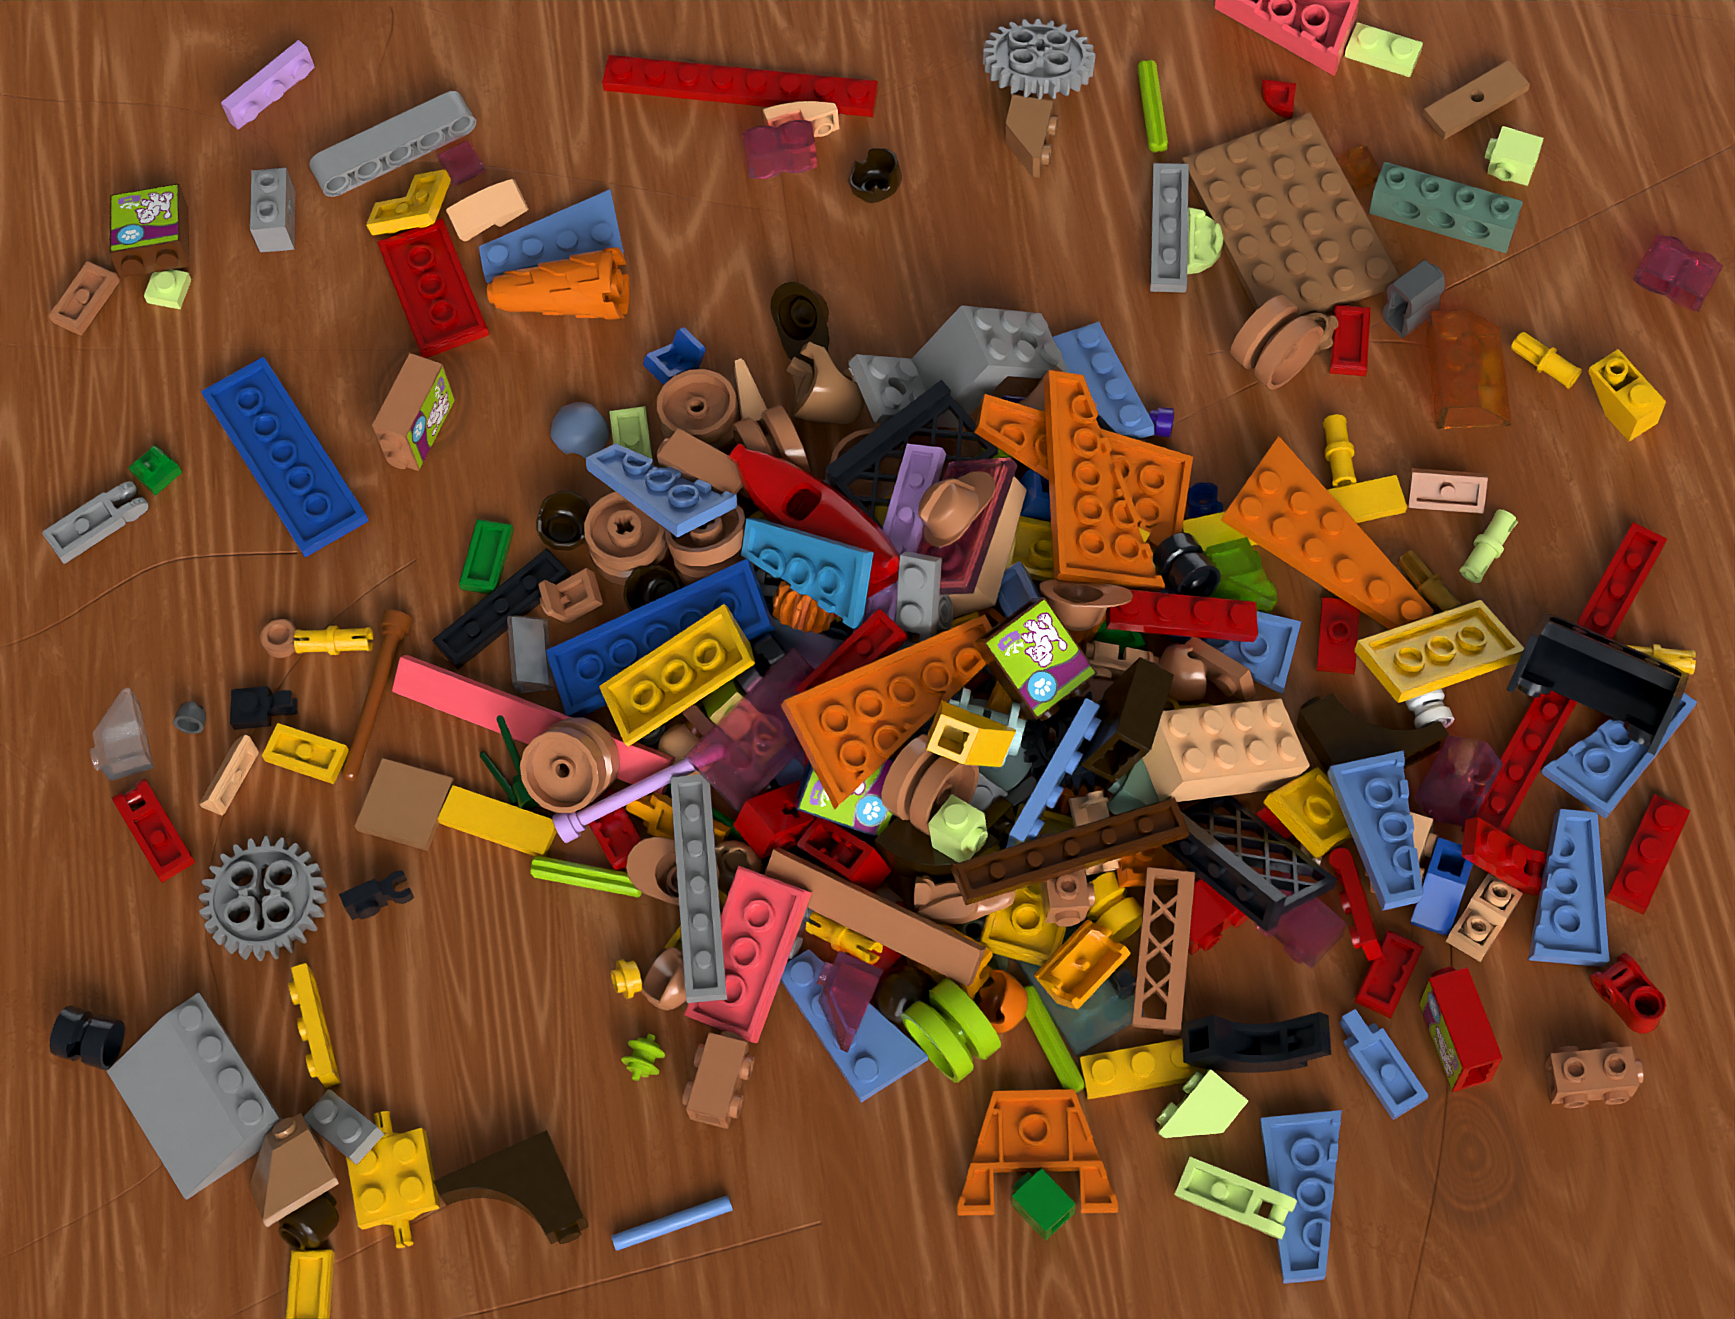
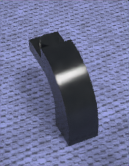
M1321 1012L1266 1024L1238 1023L1215 1015L1182 1023L1183 1062L1203 1069L1234 1073L1276 1072L1307 1067L1308 1060L1332 1055L1329 1015Z

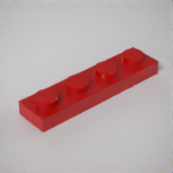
M1130 590L1133 594L1130 602L1120 606L1108 607L1106 610V629L1251 643L1258 637L1256 602Z

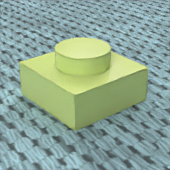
M172 269L153 272L144 294L147 303L181 309L191 283V277L188 272Z

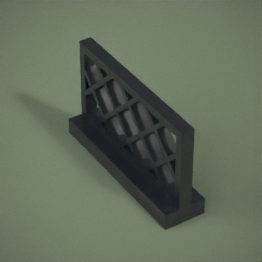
M940 380L826 467L825 481L846 496L883 529V526L874 517L875 506L889 507L891 499L876 498L877 481L896 483L898 475L878 473L879 462L886 457L902 458L903 460L908 440L913 436H931L930 446L933 447L935 437L957 439L956 456L946 455L944 463L955 464L954 475L949 479H958L976 471L998 454V448L974 433L976 424L950 396L951 390ZM950 410L959 420L958 431L936 429L937 418ZM930 423H932V429L925 428ZM963 426H964L969 432H962ZM961 440L977 441L985 451L976 458L960 456ZM904 444L903 450H896ZM959 464L966 465L961 470H959ZM875 466L874 473H873V472H867V471H869L871 468H873V467ZM857 479L873 480L872 497L856 496L848 486ZM863 504L871 505L870 512Z
M1231 795L1207 798L1182 810L1181 813L1190 831L1188 837L1161 845L1266 932L1278 926L1281 915L1334 889L1337 881L1335 877ZM1222 806L1234 816L1213 813V810ZM1195 822L1207 824V829H1202ZM1214 825L1234 828V834L1214 831ZM1241 830L1255 832L1261 838L1241 835ZM1222 844L1235 846V852L1228 850ZM1242 847L1261 850L1262 856L1242 853ZM1269 852L1283 854L1289 861L1269 858ZM1251 867L1262 868L1263 874H1258ZM1270 870L1290 873V879L1270 876ZM1298 875L1312 877L1317 882L1298 881ZM1279 890L1291 891V896L1287 897Z

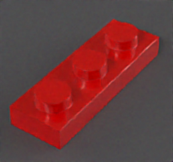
M879 608L795 689L800 694L889 656L908 639V636Z
M1653 795L1607 895L1608 899L1644 915L1691 810L1658 795Z

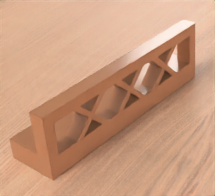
M1147 867L1132 1026L1160 1029L1163 1030V1035L1179 1036L1195 872ZM1154 878L1177 881L1176 895L1165 905L1153 893ZM1153 901L1159 910L1151 915ZM1175 904L1173 916L1168 909ZM1164 914L1173 925L1172 935L1160 944L1150 932V923ZM1148 941H1150L1155 949L1147 955ZM1169 944H1171L1170 955L1164 949ZM1160 953L1169 964L1168 975L1156 984L1146 972V963ZM1145 980L1152 987L1146 993H1144ZM1167 983V992L1165 994L1161 987ZM1155 992L1165 1003L1164 1020L1141 1017L1143 1001Z

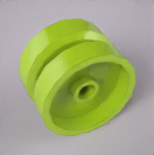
M946 978L929 990L931 1006L927 1003L916 1001L901 1014V1019L916 1044L928 1055L929 1060L954 1083H959L973 1071L971 1055L975 1058L986 1060L1001 1047V1041L987 1017L974 1001L956 983Z

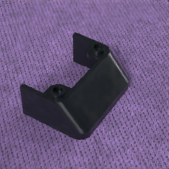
M1543 614L1530 635L1506 690L1514 693L1518 686L1520 691L1533 697H1540L1541 693L1550 694L1551 691H1554L1624 722L1623 727L1629 732L1628 738L1641 745L1649 746L1647 752L1655 755L1682 699L1689 676L1673 665L1552 614Z

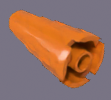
M606 247L604 250L569 255L570 258L538 263V266L504 271V275L494 276L493 281L488 283L487 297L491 304L495 303L496 308L506 312H542L543 315H576V318L624 319L623 314H628L630 302L629 273L622 274L618 266L627 265L621 249L618 247Z

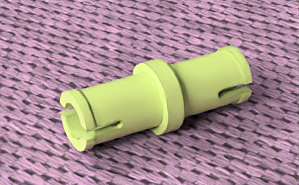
M1497 510L1485 532L1479 534L1475 539V548L1459 570L1461 575L1473 583H1480L1494 558H1499L1504 551L1502 545L1518 523L1516 517L1508 511Z

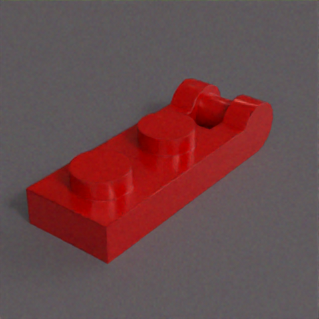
M144 778L135 783L136 788L126 794L120 792L113 796L112 800L155 874L163 883L196 862L150 784ZM142 801L146 802L144 806L133 811L132 807Z
M1479 817L1465 819L1461 856L1524 894L1540 895L1542 884L1541 872L1545 867L1547 854L1528 848Z
M1337 848L1330 853L1329 862L1338 883L1345 887V891L1339 892L1345 915L1352 914L1355 924L1348 926L1355 949L1363 948L1368 961L1384 957L1359 870L1351 852L1347 848Z

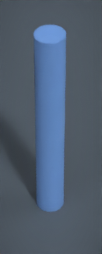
M728 1195L619 1232L611 1235L615 1249L618 1251L730 1212L733 1209Z

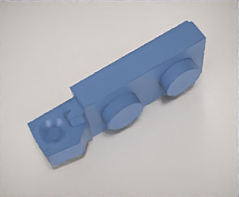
M1356 1009L1341 1017L1342 1019L1339 1024L1348 1037L1343 1042L1348 1050L1347 1053L1392 1120L1427 1100V1092L1383 1028L1379 1029L1375 1023L1367 1026Z

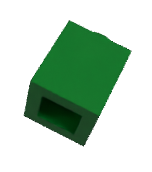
M1042 1168L1034 1175L1030 1172L1026 1173L1012 1188L1015 1192L1011 1196L1012 1207L1045 1241L1075 1214L1076 1203Z

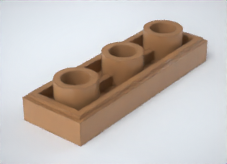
M1507 60L1426 107L1423 111V117L1440 137L1445 140L1527 92L1530 83Z

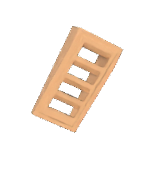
M740 358L735 360L734 369L741 420L750 417L758 423L762 430L761 414L764 410H767V407L745 361Z

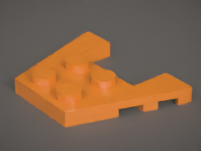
M1075 1089L993 1091L973 1160L966 1176L962 1195L957 1205L958 1216L995 1215L994 1173L1038 1172L1041 1168L1045 1172H1079L1081 1213H1118L1117 1198L1110 1186L1102 1160H1100Z

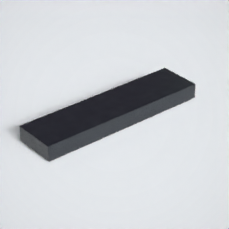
M546 548L432 640L434 646L459 670L511 628L512 617L523 618L540 604V598L542 597L538 585L540 582L547 580L557 585L571 577L570 571Z

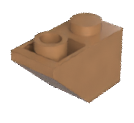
M1012 94L1005 123L1006 144L1032 177L1040 178L1043 165H1049L1052 144H1048L1049 136H1056L1059 116L1053 115V100L1033 97L1025 98L1024 96Z

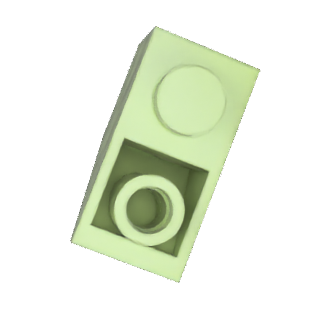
M1207 1069L1203 1074L1197 1070L1182 1087V1090L1187 1094L1176 1106L1170 1102L1156 1119L1161 1124L1156 1133L1163 1138L1223 1133L1249 1101L1211 1069Z

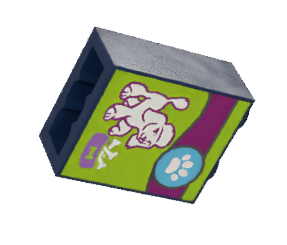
M891 756L837 809H834L808 760L793 805L799 811L878 837L897 818V816L884 808L881 795L885 778L897 757Z

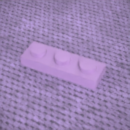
M296 41L221 102L229 123L237 130L247 122L254 120L258 113L273 101L280 99L284 92L299 80L304 79L315 68L308 48L301 41Z

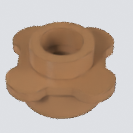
M1322 313L1308 314L1324 330L1319 347L1323 350L1330 348L1333 344V331L1339 325L1338 320L1334 316L1327 317Z

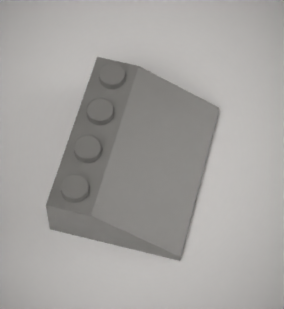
M197 993L165 1014L107 1071L186 1200L261 1150L265 1134L270 1132L279 1121L283 1120L213 1009L200 993Z

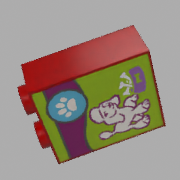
M1453 966L1441 968L1431 974L1432 977L1428 979L1419 1005L1451 1090L1455 1092L1490 1082L1503 1057L1468 967L1455 970Z

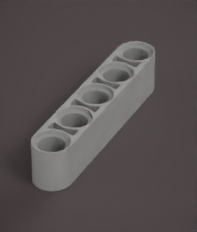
M450 91L317 153L310 160L309 168L326 196L335 197L469 134L476 126V119L462 95L457 91Z

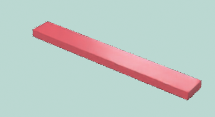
M403 655L399 659L392 692L500 734L501 730L496 718L502 715L512 738L529 744L533 738L545 732L554 724L566 718H572L412 656ZM608 732L618 748L620 766L617 779L635 784L674 764V756L637 742L628 747L624 744L621 736ZM668 785L653 791V793H666Z

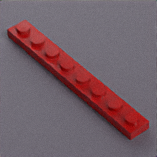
M608 55L602 80L603 90L611 92L763 107L805 101L828 102L836 104L838 114L874 117L878 94V81L617 55Z

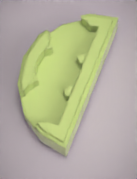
M1188 207L1187 274H1193L1208 269L1220 257L1223 234L1221 226L1206 216L1205 211Z

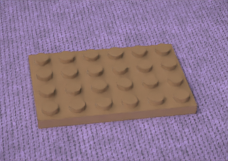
M1311 113L1182 158L1181 164H1189L1188 180L1206 215L1221 226L1223 234L1222 246L1255 310L1275 296L1284 295L1299 308V317L1310 313L1323 314L1334 310V305L1345 306L1386 291L1390 284L1400 278Z

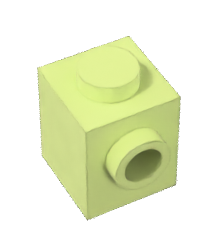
M1502 126L1498 139H1490L1484 158L1490 160L1487 174L1496 176L1503 181H1513L1528 186L1544 138Z
M952 794L928 823L932 847L958 863L971 859L982 848L988 837L985 814Z

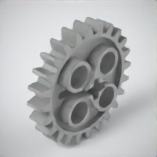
M1024 19L1022 20V26L1009 22V30L1000 26L998 27V34L990 33V39L985 40L982 64L985 65L984 72L990 73L991 81L999 80V88L1011 86L1010 93L1014 94L1021 90L1024 91L1023 95L1025 98L1031 93H1036L1037 98L1042 99L1043 94L1048 93L1050 97L1056 99V92L1069 96L1070 89L1080 91L1081 84H1088L1089 77H1093L1096 53H1093V45L1087 44V37H1078V30L1067 32L1066 24L1057 28L1054 27V21L1048 22L1047 25H1042L1040 19H1036L1035 24H1029Z
M265 836L261 846L258 847L250 838L248 839V849L244 851L237 844L233 845L235 856L230 858L225 854H221L220 858L224 865L221 868L217 866L209 867L215 876L214 880L205 879L202 881L205 888L210 891L199 895L201 902L207 905L199 910L204 920H208L204 924L205 928L209 933H214L212 938L218 945L225 943L224 948L229 954H233L239 948V954L245 960L252 951L258 961L263 960L266 951H270L273 957L278 959L279 948L283 946L290 953H293L292 941L297 939L305 944L307 942L303 934L305 929L317 931L318 929L312 918L324 917L325 915L323 910L317 905L328 902L325 893L320 891L327 887L323 877H318L322 873L317 863L312 864L313 858L308 851L301 854L302 850L297 843H294L288 849L284 838H280L276 845L273 846L269 837ZM265 867H268L266 870L265 879H263V869ZM292 874L289 882L284 885H276L281 876ZM254 875L249 884L238 886L239 881L243 877ZM264 888L266 889L269 895L265 896ZM257 901H262V908ZM285 910L289 911L286 919L281 922H273L277 913ZM250 912L247 920L235 923L236 917L240 913ZM262 918H264V928L262 930H258L260 928Z

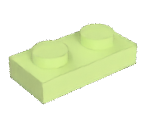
M1357 22L1346 47L1344 57L1411 77L1421 53L1423 42Z

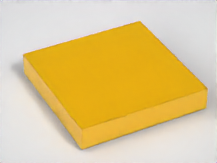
M1319 767L1310 770L1273 791L1263 802L1316 859L1352 838L1331 782Z

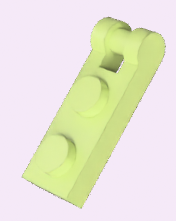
M1192 1157L1188 1160L1174 1194L1180 1199L1282 1240L1286 1230L1283 1224L1288 1212L1293 1213L1297 1203L1296 1199ZM1263 1201L1273 1205L1268 1218L1258 1215Z

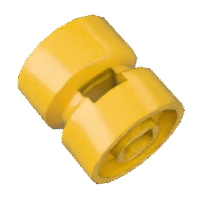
M1110 871L1091 881L1094 886L1095 903L1094 906L1089 907L1086 917L1089 920H1096L1095 924L1103 925L1110 929L1112 933L1109 938L1116 943H1120L1142 926L1143 908L1136 898L1126 897L1128 891L1125 887L1119 888L1117 874L1114 871Z

